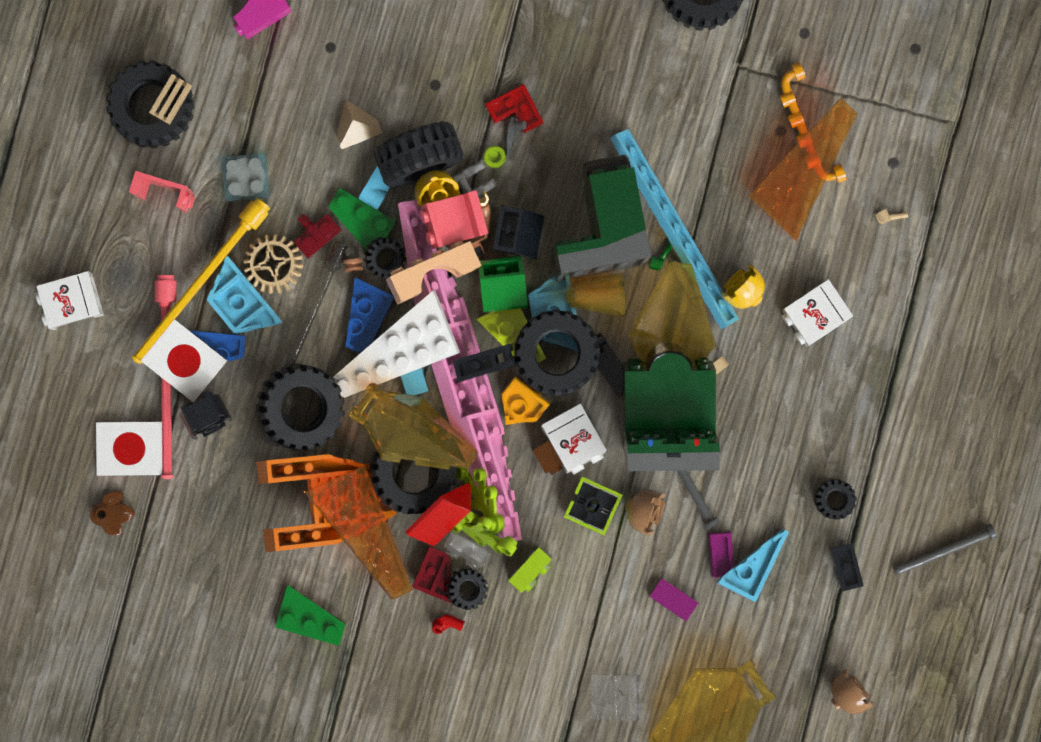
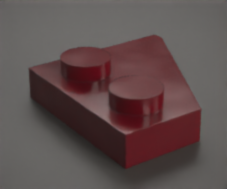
M428 546L411 587L452 604L445 592L448 590L445 585L449 583L450 580L448 578L451 576L450 554Z

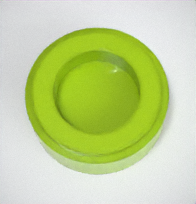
M490 146L485 150L484 161L488 167L496 169L505 163L506 154L501 147Z

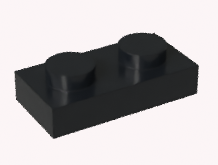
M853 543L830 548L841 591L863 587L864 584Z

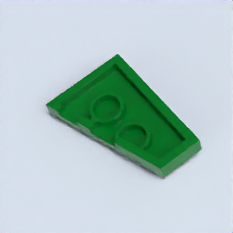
M339 188L329 205L331 211L366 250V246L371 244L372 240H377L379 237L388 238L397 223L394 219Z
M288 584L275 628L340 646L346 623Z

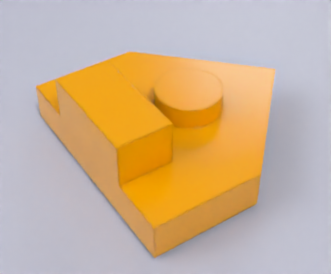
M517 376L513 378L501 394L504 405L505 425L536 422L551 404L542 397V393L533 389Z

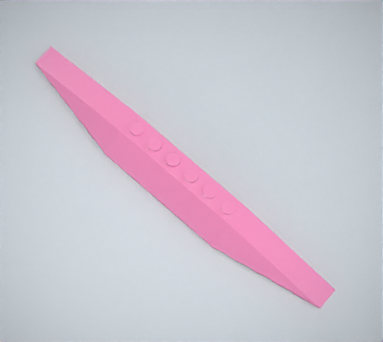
M416 200L398 203L408 268L411 267L410 263L423 258V261L431 259L430 255L437 251L436 248L432 249V246L427 242V228L425 223L421 221V208ZM433 269L424 275L421 284L422 292L413 298L416 306L433 290L436 291L460 351L458 354L431 364L451 430L472 479L474 469L484 468L487 473L486 486L494 485L497 489V514H501L505 522L503 531H500L498 534L499 537L505 538L510 536L515 541H519L522 538L518 513L514 512L513 508L515 494L514 490L510 489L509 478L512 477L511 469H507L505 457L508 456L507 446L503 445L502 435L505 432L488 375L458 382L453 360L480 353L463 297L459 298L455 290L457 284L454 278L449 277L444 269Z

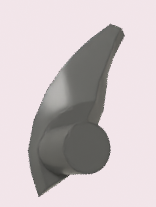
M513 117L510 118L506 130V159L510 156L517 130H525L527 127L525 121H515Z

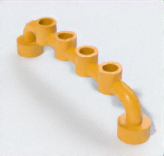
M794 63L791 65L792 69L782 77L781 88L783 94L779 97L783 107H789L791 115L788 116L791 127H797L800 135L796 136L800 149L805 147L808 155L804 157L808 169L813 168L817 176L822 180L843 182L847 178L841 164L833 166L832 172H826L821 165L820 158L790 88V81L793 78H796L797 81L806 78L801 63Z

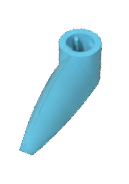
M378 166L358 198L377 210L389 190V186L383 182Z

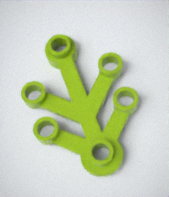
M465 462L459 463L455 477L463 480L465 484L469 483L471 485V494L474 498L471 499V509L481 510L484 517L492 521L493 525L488 530L490 534H499L500 531H503L505 522L503 516L497 514L496 487L494 485L486 486L487 473L484 468L473 470V481ZM474 513V519L468 524L473 525L479 521L481 517L477 513Z
M472 511L452 529L456 533H459L461 530L464 531L479 545L485 546L488 544L499 554L504 553L507 556H512L517 549V542L512 537L499 538L486 532L493 525L492 521L487 517L482 516L477 523L473 525L468 524L475 517Z

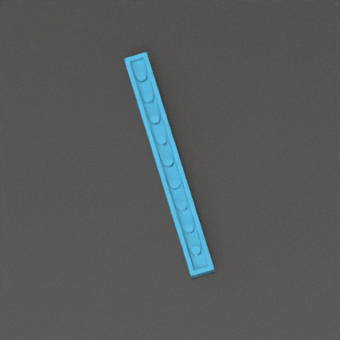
M629 129L612 136L610 140L614 148L619 153L624 164L628 165V168L634 167L638 189L647 201L649 208L654 213L659 225L665 232L670 244L679 256L681 263L686 268L692 282L700 292L703 301L708 306L720 329L722 330L739 320L732 306L721 297V292L723 291Z

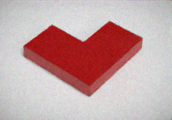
M524 84L485 103L494 124L515 115L517 121H525L527 124L526 129L523 130L524 134L544 124Z

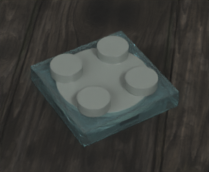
M266 153L222 157L226 202L253 200L256 197L258 199L270 198Z

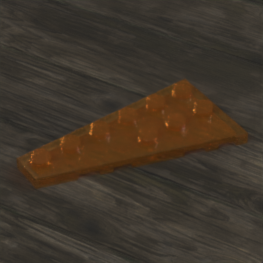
M842 98L826 112L748 195L796 241L857 116V112Z
M365 466L305 491V494L390 599H396L413 591Z

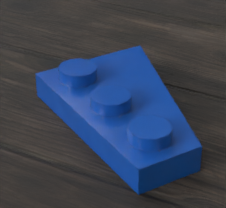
M354 278L346 347L361 353L373 343L394 300V296L357 278Z
M189 330L227 360V362L244 358L246 335Z

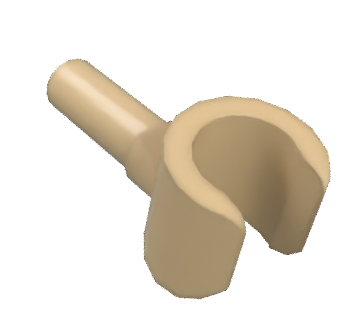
M887 209L876 213L875 216L878 223L884 224L894 219L908 218V213L889 215Z

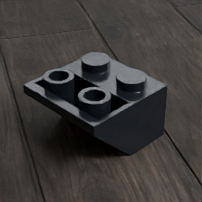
M501 205L493 251L537 259L545 216L524 209Z

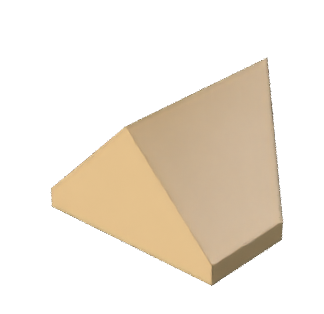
M346 99L336 135L341 150L382 134L376 118Z

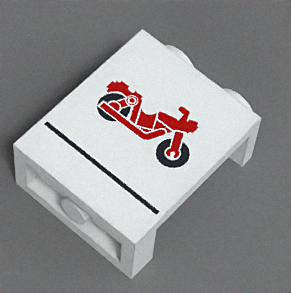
M89 271L37 286L36 299L38 304L43 307L42 321L45 326H48V329L55 330L58 326L89 317L97 318L104 316L93 274Z
M829 279L782 310L784 313L782 315L783 320L789 327L793 326L797 332L794 334L795 338L801 345L805 344L806 347L853 317Z
M581 404L541 425L544 435H547L563 463L566 474L572 472L574 475L585 469L584 464L590 461L594 464L604 458L603 454L607 450Z

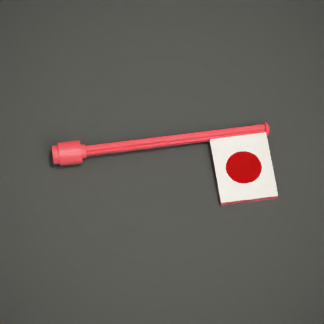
M157 275V281H154L155 302L159 303V307H161V321L171 310L172 303L177 302V281H175L174 275ZM163 378L162 422H96L97 476L161 475L163 479L173 478L171 384Z

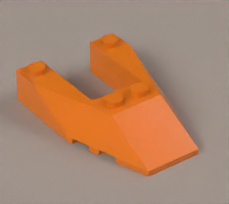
M330 454L256 462L258 484L307 479L312 524L263 529L265 552L339 544L343 540L397 515L396 511L387 505L385 506L381 499L375 495L374 487L370 484L369 479L371 477L369 464L335 457Z

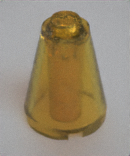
M615 273L570 285V289H566V303H570L572 308L624 317V273Z

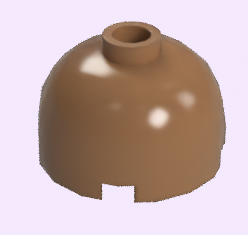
M642 490L635 494L633 499H628L625 511H628L627 518L633 529L649 536L653 534L654 530L651 528L653 524H659L663 514L665 501H662L661 498L665 497L664 494L653 490Z
M845 669L835 677L831 684V693L834 697L831 702L838 711L843 709L848 714H861L871 708L874 703L873 701L868 703L867 698L869 694L855 676L850 678L847 675L850 671Z

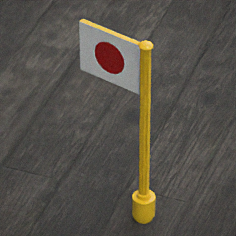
M257 197L254 201L251 200L238 216L241 221L237 229L138 351L131 355L134 362L138 364L144 363L193 403L227 360L175 319L247 230L250 231L251 228L256 230L268 216L267 212L270 208Z

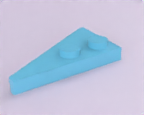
M781 529L720 577L716 583L756 602L789 532Z

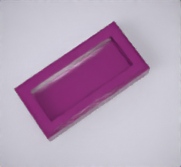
M731 532L708 533L712 578H720L734 567Z
M662 578L649 595V597L686 622L699 604Z

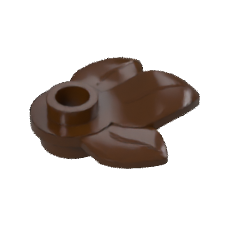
M121 491L107 493L103 496L101 503L96 504L90 510L91 521L98 526H102L103 530L109 535H121V524L130 521L135 515L132 508L121 504L123 492ZM99 510H103L105 512V517L103 519H100L97 516V512Z

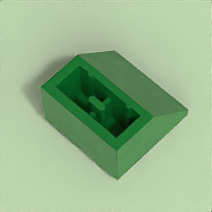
M522 256L480 261L481 266L478 268L483 313L528 308Z

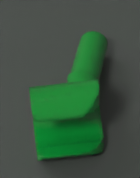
M668 243L660 258L652 257L650 269L661 270L666 256L673 247L670 243Z

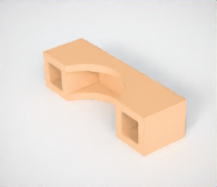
M459 241L451 245V250L443 252L441 249L430 255L431 259L423 261V258L410 263L411 267L406 270L400 267L390 272L391 276L386 281L396 303L400 304L418 296L422 292L421 284L423 277L430 270L444 269L458 278L478 269L481 263L471 242L469 241L464 244L463 241Z

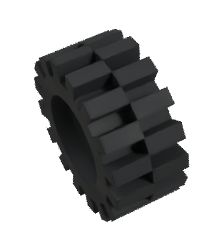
M379 237L377 240H372V243L366 246L367 251H364L365 258H363V261L366 263L365 267L370 273L378 277L387 278L391 276L390 272L400 267L404 268L403 261H406V257H404L405 251L395 240ZM383 249H388L392 253V261L387 266H380L377 262V254Z
M828 480L822 483L816 490L815 506H817V510L824 517L834 520L844 519L856 507L855 501H857V497H855V490L843 480ZM832 491H839L844 497V502L839 508H832L827 502V497Z
M462 568L458 572L454 571L453 576L448 578L450 580L449 583L445 585L448 588L445 591L446 595L449 596L448 600L454 606L463 610L478 608L477 605H482L484 603L482 600L484 598L487 599L488 596L485 595L486 591L489 592V588L486 587V584H488L487 580L483 579L484 576L472 569ZM464 581H471L474 584V593L470 597L464 598L460 595L459 587Z

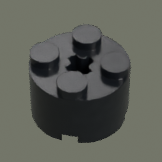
M209 391L200 396L201 400L195 403L188 402L180 407L182 411L180 417L193 440L198 439L197 435L203 434L206 437L226 426L224 421L228 420L230 422L232 420L219 394L214 395L212 391Z

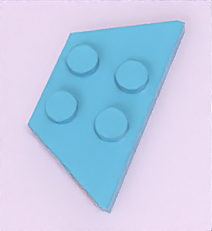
M227 256L220 273L216 277L213 289L208 295L207 301L234 334L281 324L282 320L247 280L230 257Z
M565 275L566 280L556 282L554 276L528 295L532 317L542 312L553 310L569 311L577 315L569 275ZM552 332L540 339V341L578 351L574 340L565 333Z

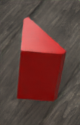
M467 483L440 496L405 533L410 537L435 546L471 511V485Z

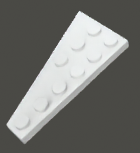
M433 290L333 377L335 379L334 382L342 390L340 392L342 397H348L460 353L436 291Z

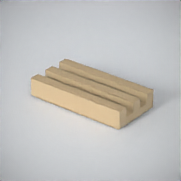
M171 74L149 113L170 125L191 90L192 85ZM174 82H176L177 84L175 85V87H174V89L172 90L170 96L168 97L167 101L165 102L164 106L162 107L160 113H158V112H157L158 109L160 108L161 104L163 103L164 99L166 98V96H167L168 92L170 91L171 87L173 86ZM181 86L185 87L166 118L164 115Z

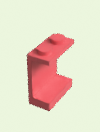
M135 171L129 193L136 198L145 200L150 184L180 192L176 207L181 211L187 213L188 208L191 209L193 207L195 196H193V191L187 186Z
M476 190L420 206V218L426 225V239L428 244L432 246V249L488 234Z

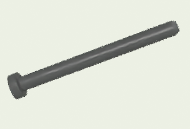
M677 471L707 523L704 525L706 530L718 525L720 521L718 518H713L687 471Z
M988 524L983 531L896 566L894 572L900 575L989 537L991 540L996 539V532L992 524Z

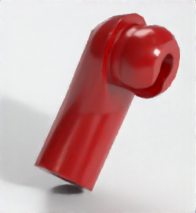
M444 614L432 622L431 629L435 634H441L442 631L450 627L461 631L465 621L452 615Z

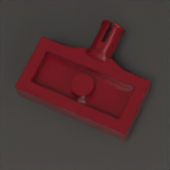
M305 213L301 216L306 223L301 217L297 219L304 226L305 230L294 243L307 259L342 231L328 214L314 223L308 219Z

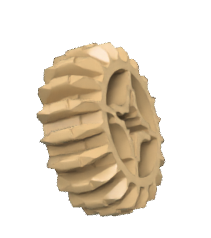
M277 234L273 235L272 241H270L268 235H265L264 243L260 238L256 239L259 244L258 247L252 243L250 244V247L254 250L253 253L245 252L251 258L250 260H243L244 264L250 265V267L244 269V272L252 273L247 277V280L252 281L256 279L252 286L256 288L261 284V292H264L268 287L269 294H273L274 287H276L277 292L280 294L282 293L281 286L283 285L286 290H290L289 281L296 285L297 281L293 279L294 275L301 277L302 274L297 272L296 268L303 269V265L297 263L303 257L301 255L295 256L300 251L298 247L291 250L294 245L292 240L285 244L287 239L285 236H282L279 242ZM273 247L285 249L290 257H276ZM266 249V259L256 265L259 254ZM272 257L276 262H279L275 271L268 266V263H271ZM291 264L288 274L280 280L281 269ZM257 271H270L274 282L261 279Z

